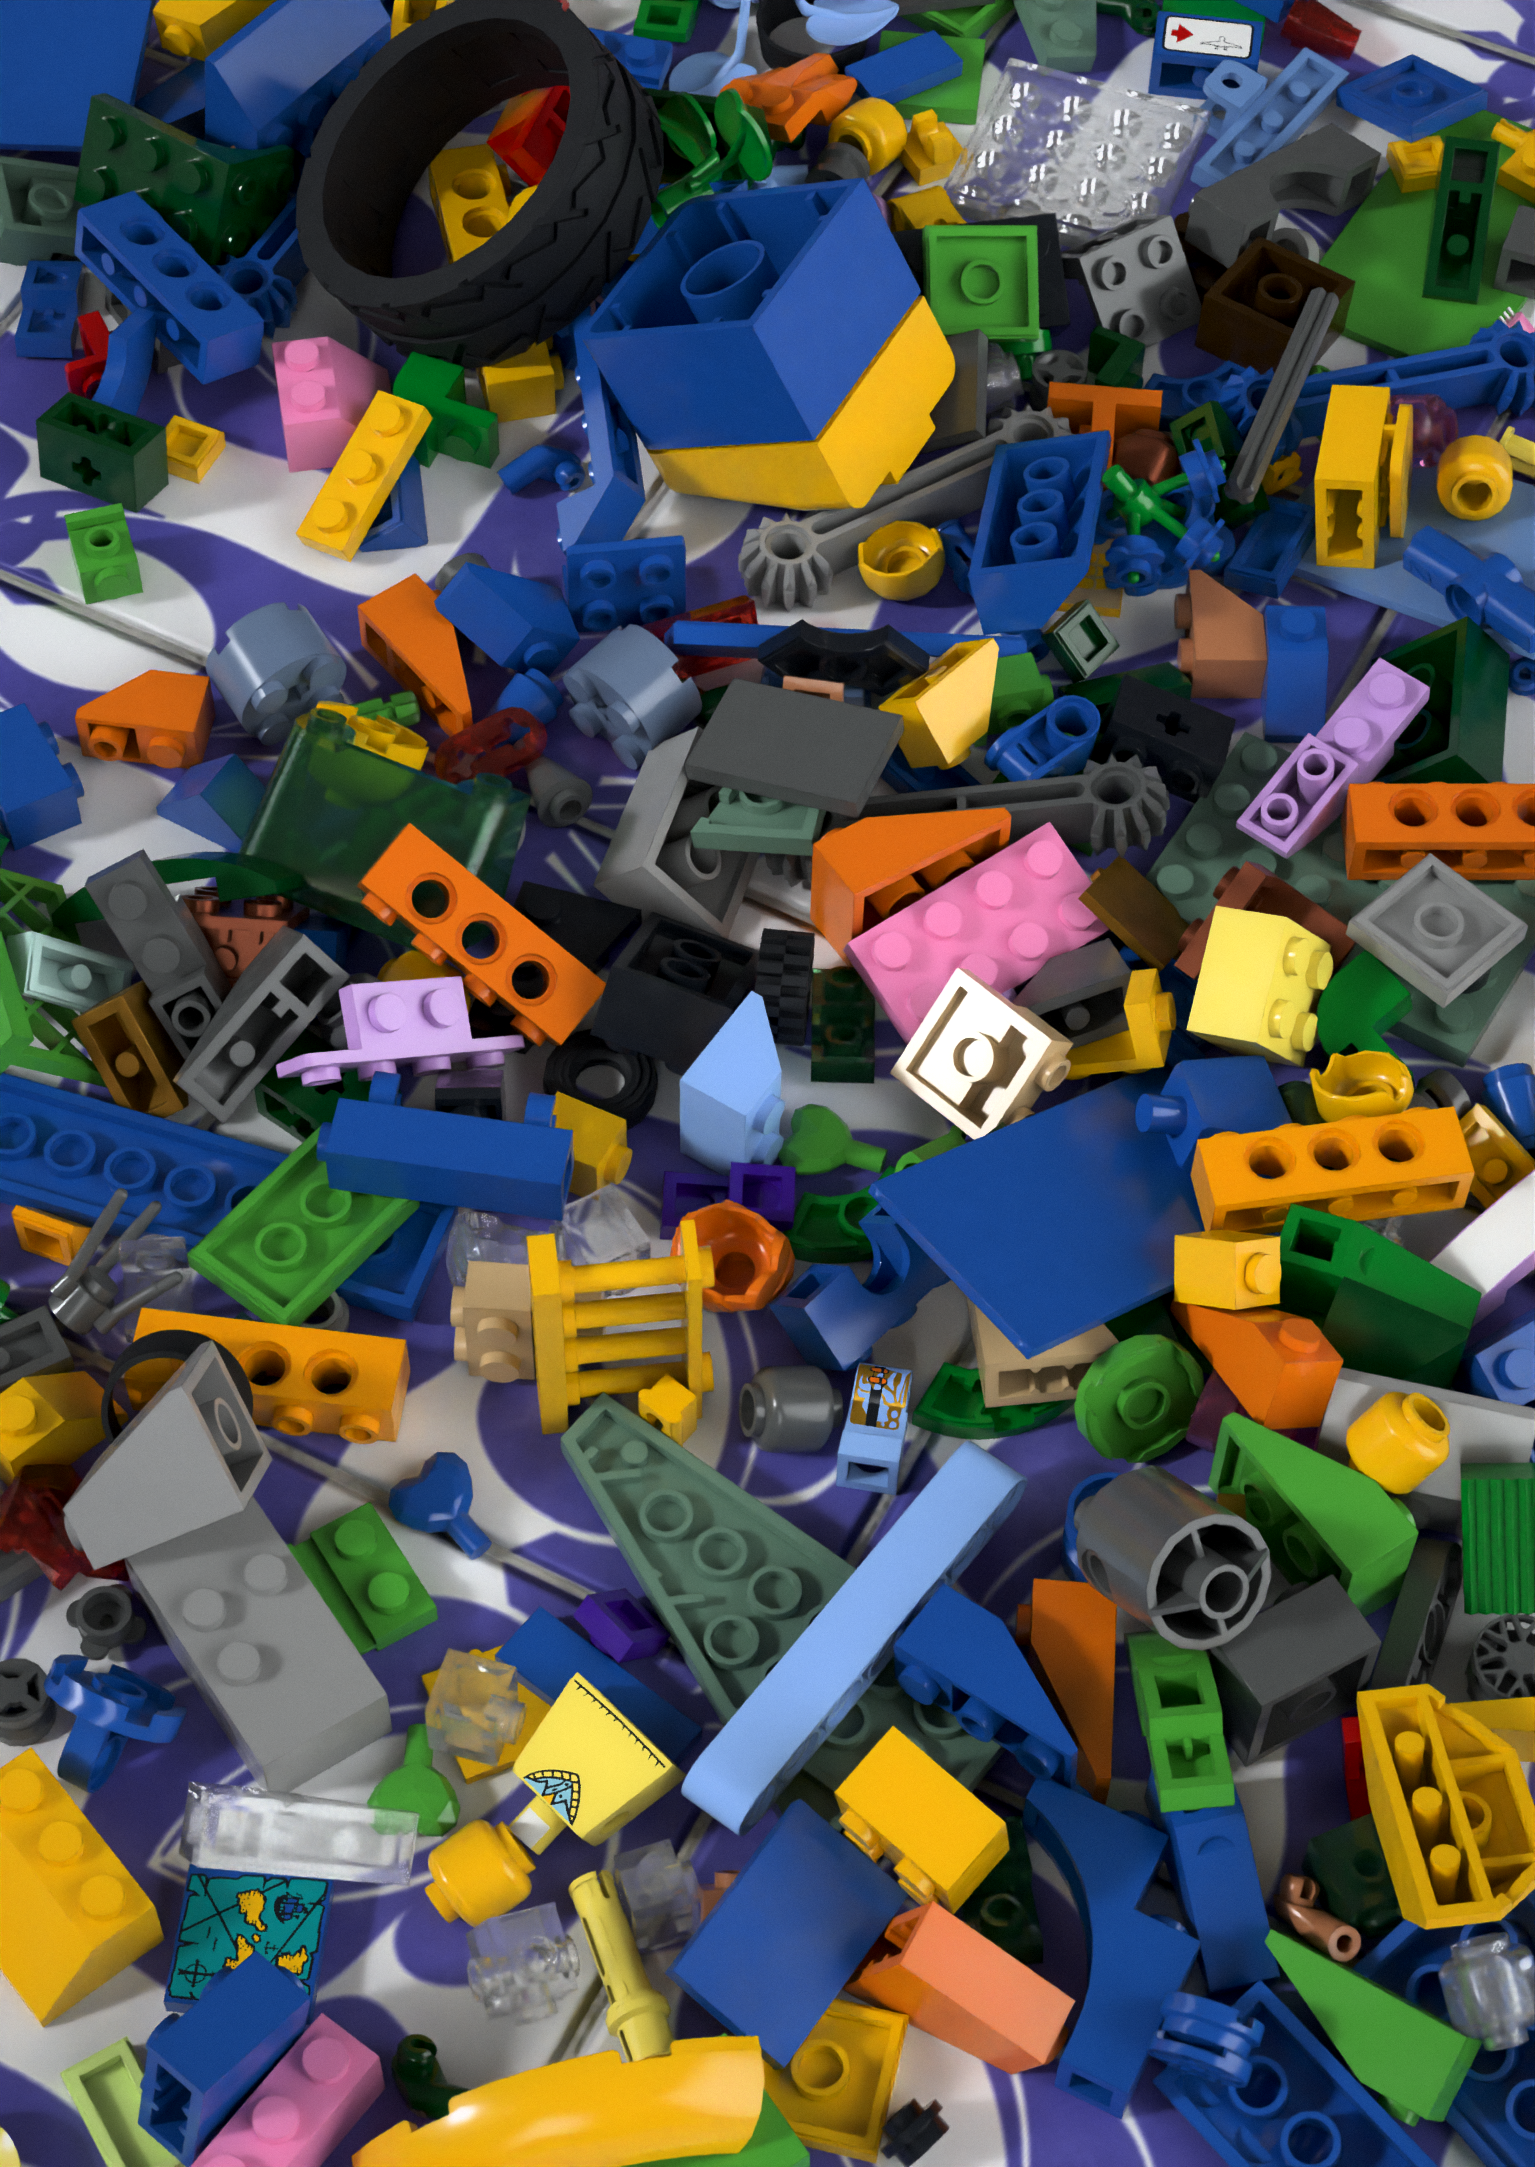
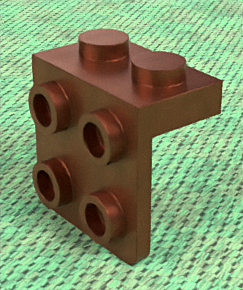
M1246 861L1241 869L1233 866L1222 877L1213 893V897L1219 901L1205 921L1199 917L1196 918L1183 933L1177 944V948L1182 951V954L1174 966L1194 980H1198L1216 906L1284 916L1331 944L1330 953L1333 958L1331 979L1357 943L1346 935L1348 925L1263 865Z

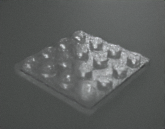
M1010 57L943 188L961 217L978 222L1056 213L1060 245L1073 247L1138 216L1169 215L1209 129L1211 111Z

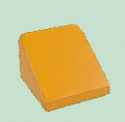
M15 1205L11 1212L22 1250L66 1266L70 1265L92 1229L91 1227L33 1207Z

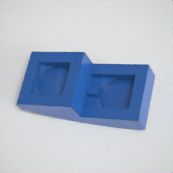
M28 261L20 289L23 309L14 337L17 357L73 358L79 329L77 317L81 316L85 269L82 261Z

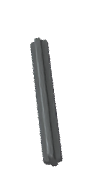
M1322 287L1311 290L1224 487V492L1229 499H1237L1241 504L1253 502L1339 305L1338 296L1334 292H1326Z

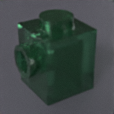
M1372 1813L1309 1840L1301 1869L1305 1876L1313 1878L1318 1882L1320 1892L1317 1898L1325 1911L1355 1928L1359 1934L1364 1933L1368 1939L1378 1938L1393 1931L1405 1920L1402 1916Z

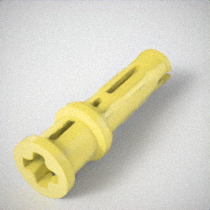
M601 1870L599 1873L601 1883L599 1884L596 1871L586 1873L569 1885L568 1892L580 1917L586 1939L608 1996L610 2007L606 2012L607 2017L605 2020L611 2036L619 2038L627 2062L638 2061L659 2054H670V2044L674 2041L667 2018L671 2013V2008L666 1996H663L660 1991L652 1989L627 1917L618 1898L611 1872Z

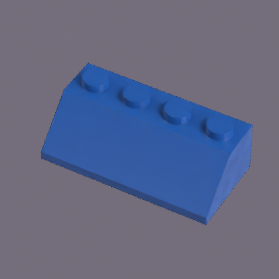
M276 0L205 58V141L229 148L235 146L236 149L245 150L266 149L281 144L290 147L307 130L316 128L351 79L355 81L359 76V70L390 41L391 18L380 0Z
M1109 430L996 445L968 574L983 635L998 633L1017 635L1032 629L1042 628L1088 573L1104 485L1101 478L1106 472L1111 446Z

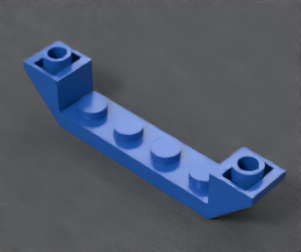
M598 296L574 321L556 333L561 338L571 335L575 343L578 366L575 368V378L582 391L585 413L582 414L581 422L589 440L591 461L588 463V472L594 484L556 503L560 526L557 529L556 536L565 556L566 548L571 545L622 541L646 500L636 431L580 336L582 328L604 301L601 296Z

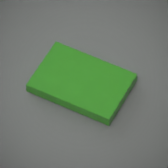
M321 1126L187 1253L188 1263L191 1268L266 1323L299 1327L420 1207V1201L330 1189L326 1162L317 1160V1142Z

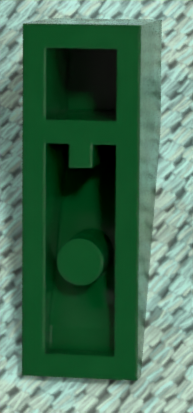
M1453 136L1445 137L1439 156L1422 298L1477 305L1501 143Z

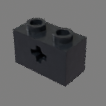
M1125 674L1104 713L1091 761L1103 765L1107 762L1112 752L1119 762L1125 763L1137 754L1143 768L1157 767L1162 784H1165L1166 790L1170 794L1195 804L1200 797L1206 798L1225 765L1236 720Z

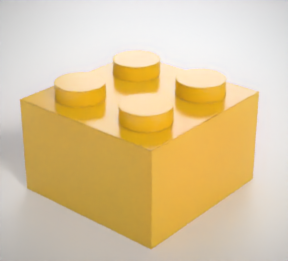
M894 1726L888 1730L834 1792L842 1814L838 1822L846 1829L842 1833L843 1836L874 1863L882 1855L896 1866L894 1871L900 1877L897 1883L921 1906L934 1901L954 1915L1010 1850L1006 1822Z

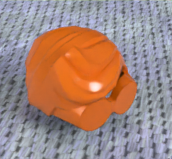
M726 1199L722 1203L708 1205L697 1211L688 1212L681 1218V1221H695L698 1246L710 1245L712 1250L715 1287L702 1288V1309L710 1312L727 1313L761 1310L786 1289L793 1277L795 1255L788 1237L770 1225L760 1214L751 1211L739 1203ZM680 1223L672 1238L670 1256L681 1255Z

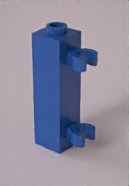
M375 1071L371 1082L369 1101L339 1098L333 1122H323L317 1142V1160L326 1162L330 1189L563 1221L574 1171L573 1130L555 1128L557 1115H553L556 1096L530 1092L525 1109L524 1123L403 1107V1094L398 1093L401 1074Z

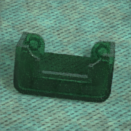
M324 708L311 709L295 719L239 849L240 854L265 858L285 865L302 874L303 887L280 892L277 895L418 951L411 945V941L415 938L416 934L398 919L391 926H388L374 916L360 903L367 894L356 886L403 827L411 823L501 898H505L531 799L530 795L512 789L511 781L492 773H477L475 779L464 780L456 785L354 745L355 730L346 724L347 718L341 713ZM422 882L413 890L412 904L420 915L427 918H436L445 907V896L436 884ZM470 923L462 934L464 949L466 950L491 935L492 931L482 923Z

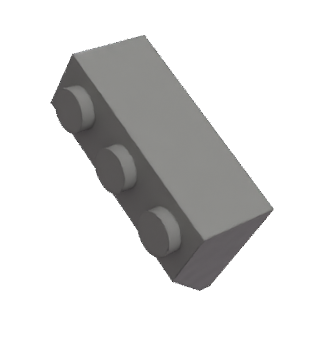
M696 727L658 743L653 750L648 751L593 886L613 903L641 909L642 924L653 911L727 939L760 853L693 847L690 831L701 816L705 818L710 816L720 802L718 793L722 789L721 786L691 780L687 777L685 763L703 733L700 727Z
M1341 1367L1321 1425L1318 1427L1314 1451L1349 1467L1350 1455L1346 1446L1347 1429L1378 1399L1389 1391L1405 1392L1409 1395L1412 1392H1416L1428 1397L1442 1410L1450 1425V1434L1447 1435L1450 1441L1449 1456L1445 1462L1410 1493L1391 1494L1386 1491L1384 1492L1390 1498L1395 1497L1406 1505L1414 1518L1417 1530L1423 1528L1457 1535L1462 1540L1460 1463H1529L1535 1438V1408Z

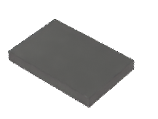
M733 678L685 763L687 777L699 782L858 818L904 732L903 716Z

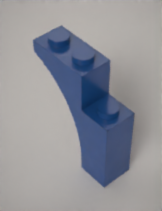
M1036 1777L1025 1799L1021 1827L1041 1846L1065 1881L1078 1911L1087 1956V1988L1083 2010L1060 2058L1054 2087L1122 2120L1152 2057L1147 2052L1152 2032L1159 2031L1162 2028L1165 2018L1159 2010L1164 1994L1169 1991L1183 1992L1194 1969L1201 1941L1191 1937L1189 1931L1181 1923L1170 1917L1160 1914L1147 1916L1140 1912L1163 1865L1169 1835L1160 1832L1156 1824L1142 1814L1129 1810L1118 1812L1093 1800L1092 1795L1076 1783L1069 1789L1057 1781L1050 1779L1041 1780Z

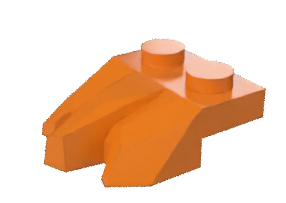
M815 53L787 68L779 67L756 75L734 78L721 89L720 93L729 88L737 90L745 104L764 110L770 139L791 143L808 123L828 127L848 105L859 84L854 77L837 74L839 69L830 54Z

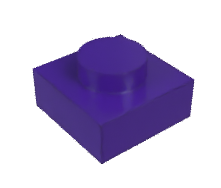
M626 1588L587 1595L573 1615L590 1633V1641L593 1646L618 1663L656 1656L671 1636Z

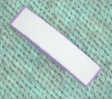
M1535 1169L1464 1228L1429 1261L1430 1264L1482 1293L1472 1327L1502 1305L1507 1290L1535 1269Z

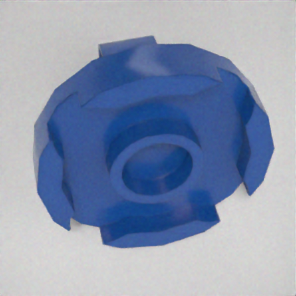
M61 1654L54 1659L43 1686L49 1697L61 1707L75 1714L77 1718L61 1753L57 1773L63 1780L93 1794L107 1782L113 1773L129 1737L153 1743H170L177 1737L187 1714L186 1707H173L177 1698L173 1693L152 1680L126 1668L112 1664L108 1674L84 1670L89 1657Z

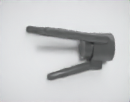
M119 1188L115 1191L65 1273L50 1287L52 1295L48 1299L49 1307L55 1316L69 1329L78 1334L87 1335L96 1327L99 1332L106 1335L122 1318L182 1282V1274L175 1271L115 1305L113 1300L119 1290L108 1273L162 1209V1204L159 1201H152L96 1266L89 1265L86 1268L128 1197V1192L124 1188Z

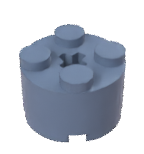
M285 602L272 603L245 615L225 632L230 642L222 652L218 654L213 647L206 661V672L214 686L244 729L249 734L257 736L263 745H274L282 741L291 732L293 724L303 720L306 715L314 713L318 701L343 703L344 700L340 689L346 678V664L306 607L298 604V610H290Z
M629 624L623 630L621 625L615 628L563 676V682L575 704L569 711L573 723L586 736L593 738L599 733L612 743V749L617 758L625 766L633 770L644 763L649 750H653L658 743L675 737L697 717L702 710V701L698 688L691 676L682 683L671 668L679 661L673 652L649 631L633 624Z

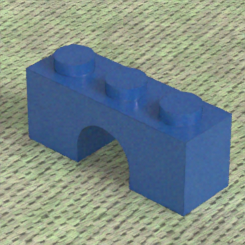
M880 1204L858 1222L873 1249L872 1270L862 1285L850 1266L813 1263L769 1304V1307L807 1365L839 1371H848L857 1367L859 1362H865L873 1352L872 1345L889 1329L906 1323L914 1316L917 1311L916 1304L933 1288L940 1287L951 1281L945 1272Z

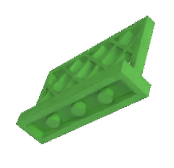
M0 868V901L4 904L0 908V1075L10 1065L107 1087L93 1061L89 1060L70 1042L74 1037L85 1047L71 1023V1020L79 1015L72 1009L34 998L32 999L35 1002L30 1005L21 997L3 937L6 939L7 936L26 932L7 914L11 910L32 931L82 946L75 924L53 927L51 914L67 900L63 885ZM28 899L45 903L50 920ZM40 1006L68 1032L65 1037L37 1012ZM35 1036L49 1050L29 1045L33 1042Z

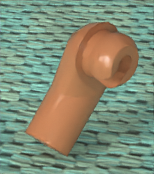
M1289 1872L1284 1875L1280 1883V1893L1273 1895L1276 1914L1310 1945L1332 1959L1340 1962L1353 1959L1361 1947L1360 1934L1352 1926L1314 1905L1320 1892L1318 1882L1313 1878Z

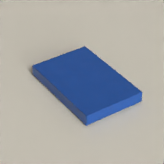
M798 1799L789 1805L664 1974L734 2035L758 2036L762 2059L775 2070L783 2069L909 1894L802 1799Z

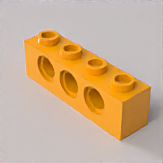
M1453 1106L1438 1109L1414 1107L1399 1114L1376 1117L1351 1115L1337 1122L1306 1126L1298 1123H1289L1273 1130L1243 1134L1232 1131L1217 1133L1210 1138L1197 1139L1190 1176L1205 1231L1221 1229L1267 1234L1282 1231L1291 1203L1357 1222L1464 1208L1475 1171L1455 1107ZM1387 1158H1394L1401 1162H1394ZM1322 1166H1330L1337 1170H1328L1323 1168ZM1257 1174L1269 1175L1274 1179L1262 1178Z
M141 1307L133 1342L158 1331L187 1330L215 1340L238 1360L251 1386L253 1396L252 1420L255 1425L273 1427L281 1433L292 1436H303L310 1432L340 1435L343 1439L357 1444H371L377 1440L397 1441L411 1372L405 1339ZM154 1358L138 1363L127 1370L124 1380L132 1410L141 1411L185 1361L175 1358ZM265 1376L280 1377L277 1382L271 1385L260 1386L254 1384L258 1379ZM331 1384L347 1386L343 1391L335 1394L320 1392L324 1387Z

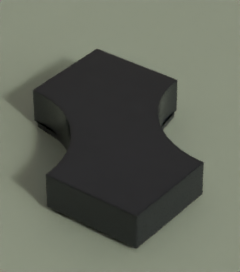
M803 619L761 643L758 653V662L782 679L784 675L843 682L845 685L867 689L881 697L888 695L928 672L930 655L889 624L873 631L850 634L820 629Z

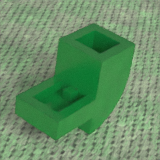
M412 351L395 379L393 395L425 406L433 417L413 452L419 464L430 468L438 453H441L459 461L470 462L491 469L500 454L497 414L466 404L464 367Z
M1364 950L1330 980L1320 997L1316 1015L1318 1018L1317 1031L1328 1064L1333 1053L1348 1056L1364 1050L1389 1052L1404 1063L1380 1036L1413 1010L1411 995L1389 969L1367 950ZM1407 1067L1412 1078L1413 1088L1415 1089L1413 1072Z

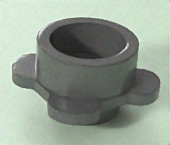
M121 1584L96 1587L86 1592L81 1599L72 1602L66 1612L67 1622L70 1626L78 1629L83 1639L80 1644L81 1652L84 1656L89 1657L90 1660H102L108 1655L109 1650L124 1643L138 1644L146 1636V1622L143 1618L135 1615L131 1606L133 1596L128 1587ZM109 1617L113 1619V1623L108 1627L100 1625L101 1620Z

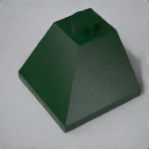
M1345 1276L1338 1287L1321 1330L1322 1334L1343 1358L1342 1368L1451 1391L1471 1329Z

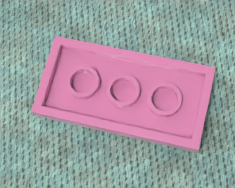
M1048 822L846 944L843 951L905 1044L908 1045L957 968L970 970L1000 994L1012 988L1016 991L1029 983L1050 958L1090 945L1112 931L1078 899L1092 883L1051 822Z

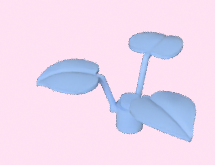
M708 0L713 5L721 8L734 9L740 7L735 51L730 58L720 52H702L686 57L672 70L669 76V91H683L691 94L717 97L721 89L730 83L732 79L756 75L757 71L754 67L741 62L745 55L750 3H758L760 0ZM794 0L801 14L810 17L806 23L808 35L818 42L835 46L851 45L871 37L886 26L898 14L899 4L890 0H814L813 5L809 4L806 0Z

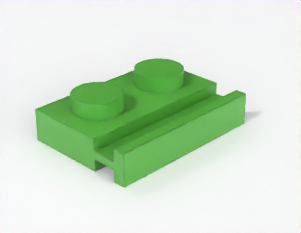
M371 1502L309 1533L310 1538L294 1547L292 1543L287 1545L360 1655L374 1648L378 1652L438 1620L435 1603Z

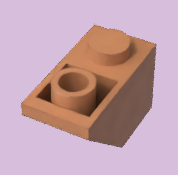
M1189 570L1185 594L1175 595L1174 625L1175 629H1185V638H1180L1178 642L1177 665L1183 674H1188L1192 685L1191 698L1261 699L1268 661L1263 614L1202 570Z

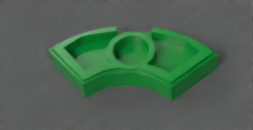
M889 1165L878 1180L894 1174L896 1167ZM871 1185L852 1194L832 1197L804 1192L794 1211L793 1229L783 1232L789 1239L795 1260L821 1264H845L872 1259L873 1249L871 1243L858 1223L879 1204L868 1193Z

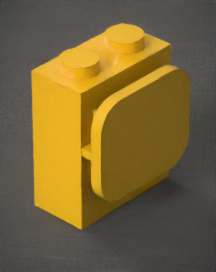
M1332 384L1314 478L1316 566L1375 569L1381 528L1386 525L1387 516H1390V538H1403L1413 471V405L1400 404L1396 424H1393V416L1390 414V387Z

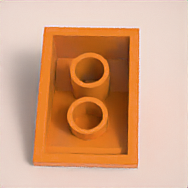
M1003 807L866 817L845 828L840 827L829 831L819 841L813 843L811 921L849 969H853L854 966L843 951L848 942L1008 847L1011 814Z

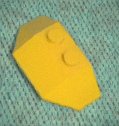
M1429 1684L1357 1692L1356 1702L1369 1805L1403 1918L1425 1930L1501 1921L1535 1889V1805L1516 1749L1469 1714L1445 1703V1696Z

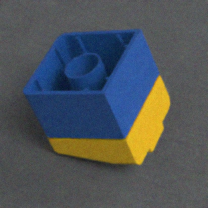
M863 177L702 195L685 201L673 211L588 320L580 333L590 354L664 482L670 489L682 494L800 511L862 508L869 502L880 485L898 484L935 431L936 427L929 414L943 396L955 375L953 352L925 297L918 296L921 289Z

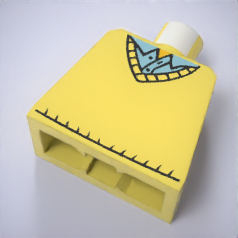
M577 1672L570 1679L514 1763L512 1771L536 1796L508 1826L538 1856L541 1855L567 1825L581 1839L595 1847L602 1844L673 1789L687 1775L592 1683Z

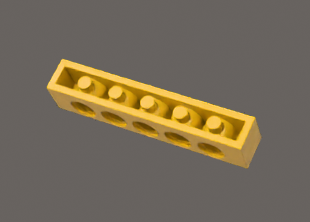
M488 144L441 150L428 166L430 196L449 265L483 245L507 223L509 208L513 201L507 202L506 197L511 196L506 164H496L493 149ZM552 336L539 345H536L535 342L528 346L527 351L491 366L475 368L486 410L497 414L498 423L556 414L555 390L564 389V377L559 356H549L548 350L553 349Z

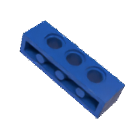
M135 191L78 209L74 254L131 312L138 307L156 312V338L203 385L259 365L262 337L264 336V320L254 307L249 306L228 285L225 278L217 274L195 252L192 245L184 241L163 220L159 212L152 209Z

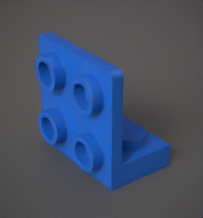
M683 536L571 545L566 548V565H562L563 586L566 604L578 633L589 631L602 632L615 629L620 625L622 628H626L629 624L640 627L663 626L673 624L676 621H686V546Z

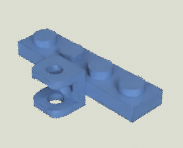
M1304 47L1265 89L1268 81L1266 77L1239 62L1223 60L1205 79L1203 91L1209 98L1197 108L1194 116L1195 123L1203 131L1218 139V141L1194 165L1190 180L1202 188L1209 187L1232 175L1235 171L1243 169L1265 158L1270 153L1294 143L1334 100L1337 88L1346 84L1349 72L1309 48ZM1231 79L1236 81L1240 87L1229 88L1222 81ZM1216 110L1225 111L1224 120L1214 116L1213 112Z

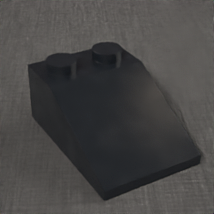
M652 911L612 965L590 1034L604 1039L605 1044L618 1053L631 1056L642 1053L664 1061L667 1069L683 1076L748 994L753 991L757 981L759 950Z

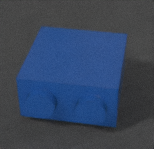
M255 1950L235 1969L230 1966L220 1969L205 1985L197 2003L182 2016H179L177 2013L167 2016L149 2036L145 2046L147 2050L145 2073L140 2083L142 2094L138 2125L186 2167H190L304 2034L311 1997L306 1993L298 1977L283 1966L275 1967Z

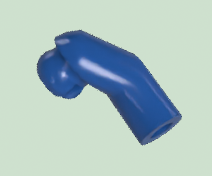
M546 444L533 446L497 471L498 476L512 495L518 493L537 478L559 484L563 491H573L583 484L586 477L580 458L571 450Z

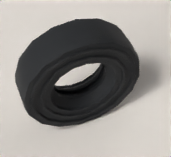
M591 1029L575 1032L567 1037L562 1045L556 1046L547 1058L543 1077L544 1093L546 1095H555L558 1091L626 1119L628 1131L643 1121L655 1102L658 1077L652 1057L642 1053L636 1056L618 1053L610 1049L605 1044L604 1039L591 1035ZM605 1065L617 1069L623 1075L625 1084L619 1093L611 1098L601 1100L583 1095L576 1086V1079L582 1071L589 1067Z

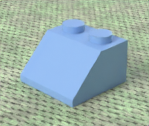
M753 991L748 994L680 1079V1152L724 1176H729L731 1162L773 1165L784 1142L783 1136L780 1135V1118L785 1107V1101L781 1099L782 1070L763 997Z

